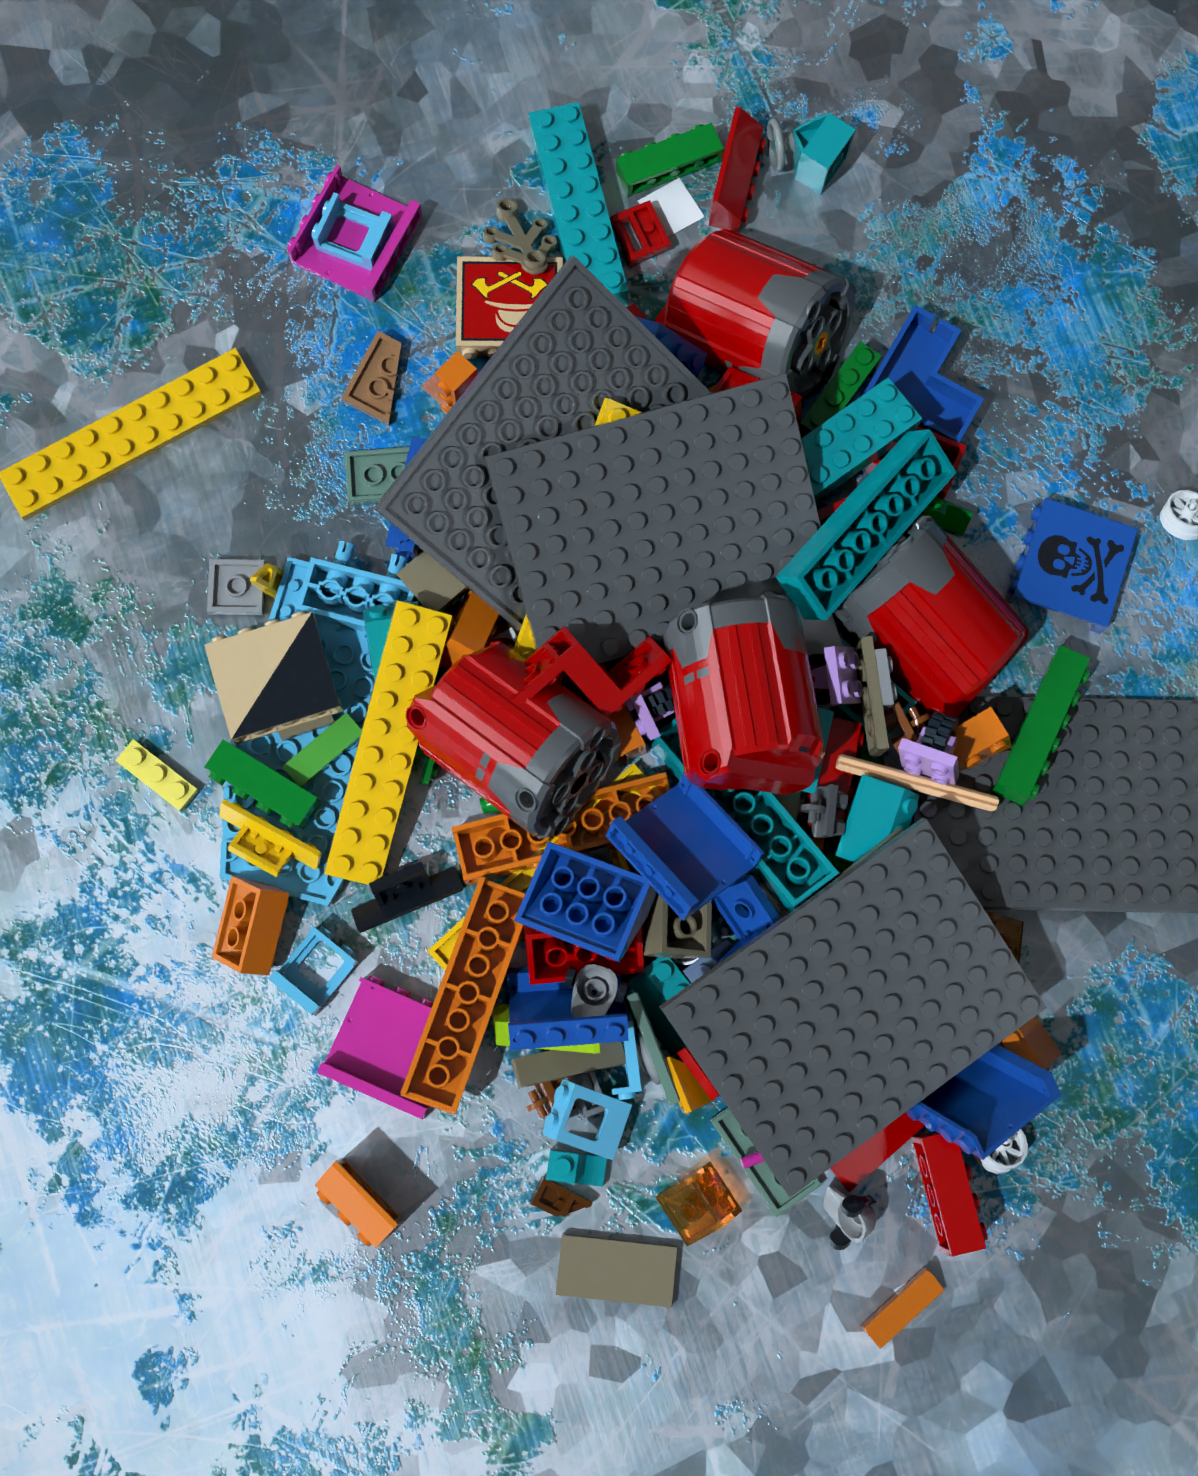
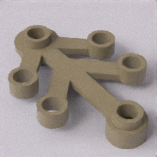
M508 198L500 199L497 202L496 215L501 222L507 224L512 235L501 232L493 226L484 228V242L495 244L492 248V258L496 261L510 259L518 262L530 274L543 273L547 269V254L556 251L557 247L556 237L545 235L548 222L542 218L534 219L532 227L525 235L516 219L517 203ZM545 235L542 237L541 246L537 250H533L532 245L539 236ZM505 244L520 249L522 253L508 249Z

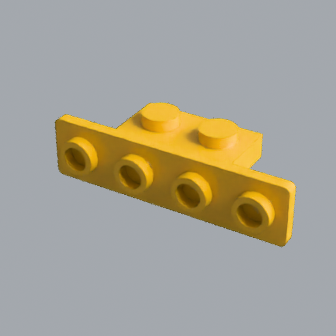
M226 799L221 802L220 818L240 828V831L229 844L228 851L275 877H278L291 857L315 870L317 869L322 853L314 845L304 843L293 837L289 831L280 830L271 825L265 818L251 814L238 803H231Z

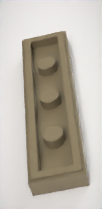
M622 1042L600 1043V1053L596 1054L550 1050L514 1058L511 1060L518 1089L622 1066L626 1064V1057Z

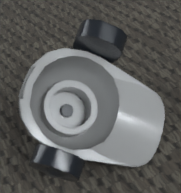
M595 964L586 965L578 974L577 967L570 966L565 975L564 986L573 990L571 1006L573 1018L606 1015L612 1003H623L627 995L628 983L621 981L618 987L615 973L603 966Z
M833 1186L827 1187L823 1200L824 1209L839 1226L830 1233L829 1244L835 1250H844L850 1245L851 1241L856 1243L864 1241L876 1225L874 1212L877 1208V1202L870 1195L861 1197L857 1195L845 1196Z

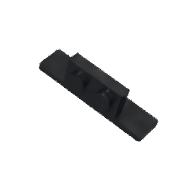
M421 861L370 882L369 885L375 899L352 908L351 913L358 932L362 933L463 891V886L455 867L428 877Z

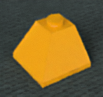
M670 1056L664 1058L680 1097V1102L678 1103L682 1113L687 1114L716 1100V1098L712 1101L683 1062Z

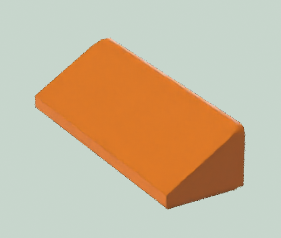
M924 1267L860 1326L881 1349L935 1300L944 1289L929 1269Z

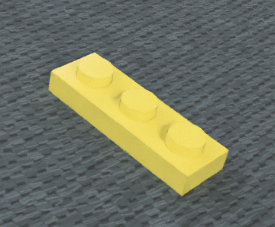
M134 739L115 760L180 812L186 808L199 792L197 788Z

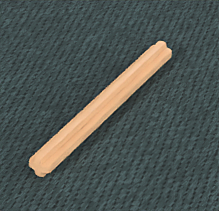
M840 754L836 761V769L859 776H862V774L899 787L991 812L995 811L998 807L999 798L991 794L950 783L941 785L925 776H916L903 770L845 754Z

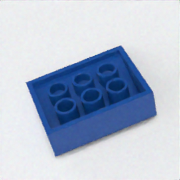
M548 841L514 921L620 963L647 918L657 892L638 874Z

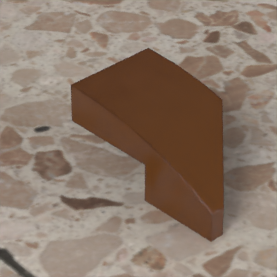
M541 1176L529 1201L531 1205L556 1217L568 1216L569 1213L582 1208H589L593 1204L590 1200L551 1180H546L543 1176Z

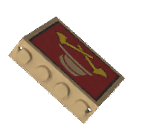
M457 256L456 350L466 359H475L478 356H488L491 358L561 269L563 257H546L548 262L547 269L543 273L534 275L526 272L520 263L510 259L496 261L492 257Z

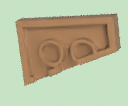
M377 331L344 391L341 401L388 426L402 343Z

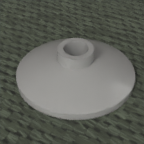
M637 1030L635 1041L639 1070H643L653 1083L659 1085L660 1081L645 1042L639 1030Z

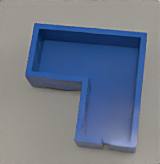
M914 305L864 394L886 378H889L923 418L919 427L927 430L930 429L934 433L960 443L984 400L983 397L938 374L962 329L940 319L934 333H931L929 330L936 315Z

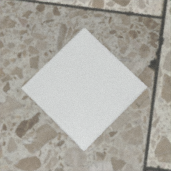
M680 178L638 200L639 204L650 200L668 237L705 217Z

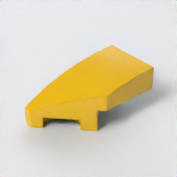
M266 563L252 575L250 582L265 594L275 598L283 570L273 564Z

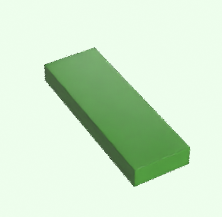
M346 712L282 767L298 786L303 788L360 739L362 729Z

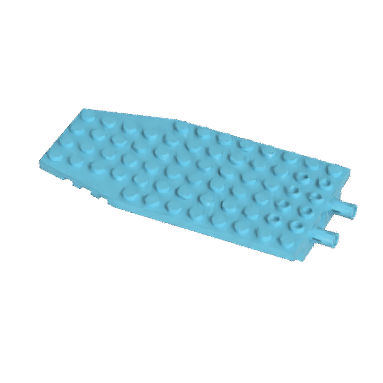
M339 541L333 563L312 557L310 562L291 557L287 558L269 621L275 619L284 621L301 611L314 614L318 622L316 626L337 697L340 699L344 712L333 715L334 721L347 712L362 729L375 683L362 610L369 609L375 605H395L397 600L418 601L419 606H424L396 575L406 566L408 562L406 557L400 555L397 558L398 554H391L387 574L383 576L349 567L356 546L350 542H347V545H345V541ZM329 726L285 741L281 740L279 732H275L240 744L232 741L231 744L297 784L282 766ZM359 740L303 787V789L318 797L321 801L304 829L295 826L292 830L279 821L280 815L274 811L270 815L266 814L255 806L257 804L256 800L248 797L247 800L242 799L232 792L234 787L225 782L223 799L231 803L240 804L246 811L255 816L265 818L271 825L280 830L289 831L293 837L300 841L314 845L322 854L320 864L316 870L291 857L278 877H275L228 851L229 844L240 831V828L222 819L223 839L221 842L220 878L230 881L231 876H237L273 885L288 892L289 897L330 907L345 879L326 875L324 870Z

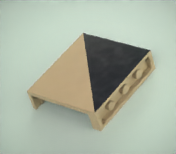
M297 612L291 616L292 618L284 621L280 619L266 622L264 627L257 629L253 627L244 628L238 631V635L228 638L227 636H218L213 638L211 643L204 645L229 735L234 743L240 744L344 712L341 701L337 697L316 626L318 622L312 612Z

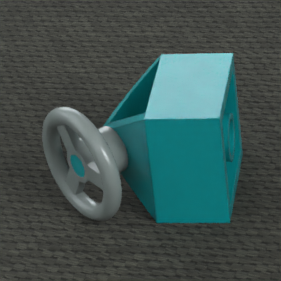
M827 113L798 126L792 132L782 133L779 121L776 118H771L767 125V143L771 164L775 171H782L785 165V154L792 153L794 178L821 195L848 157L856 129L831 113Z

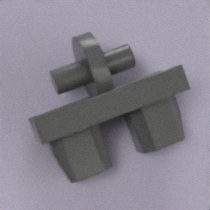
M829 784L828 786L816 787V795L811 794L810 804L801 805V811L809 813L808 823L812 824L811 837L827 838L844 834V820L835 819L836 809L842 810L846 808L848 795L838 791V785Z

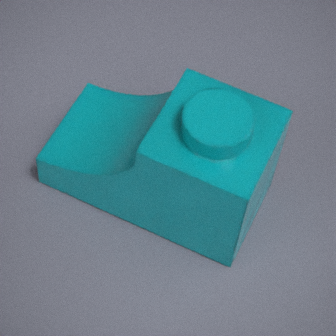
M550 1149L546 1180L603 1187L607 1158Z

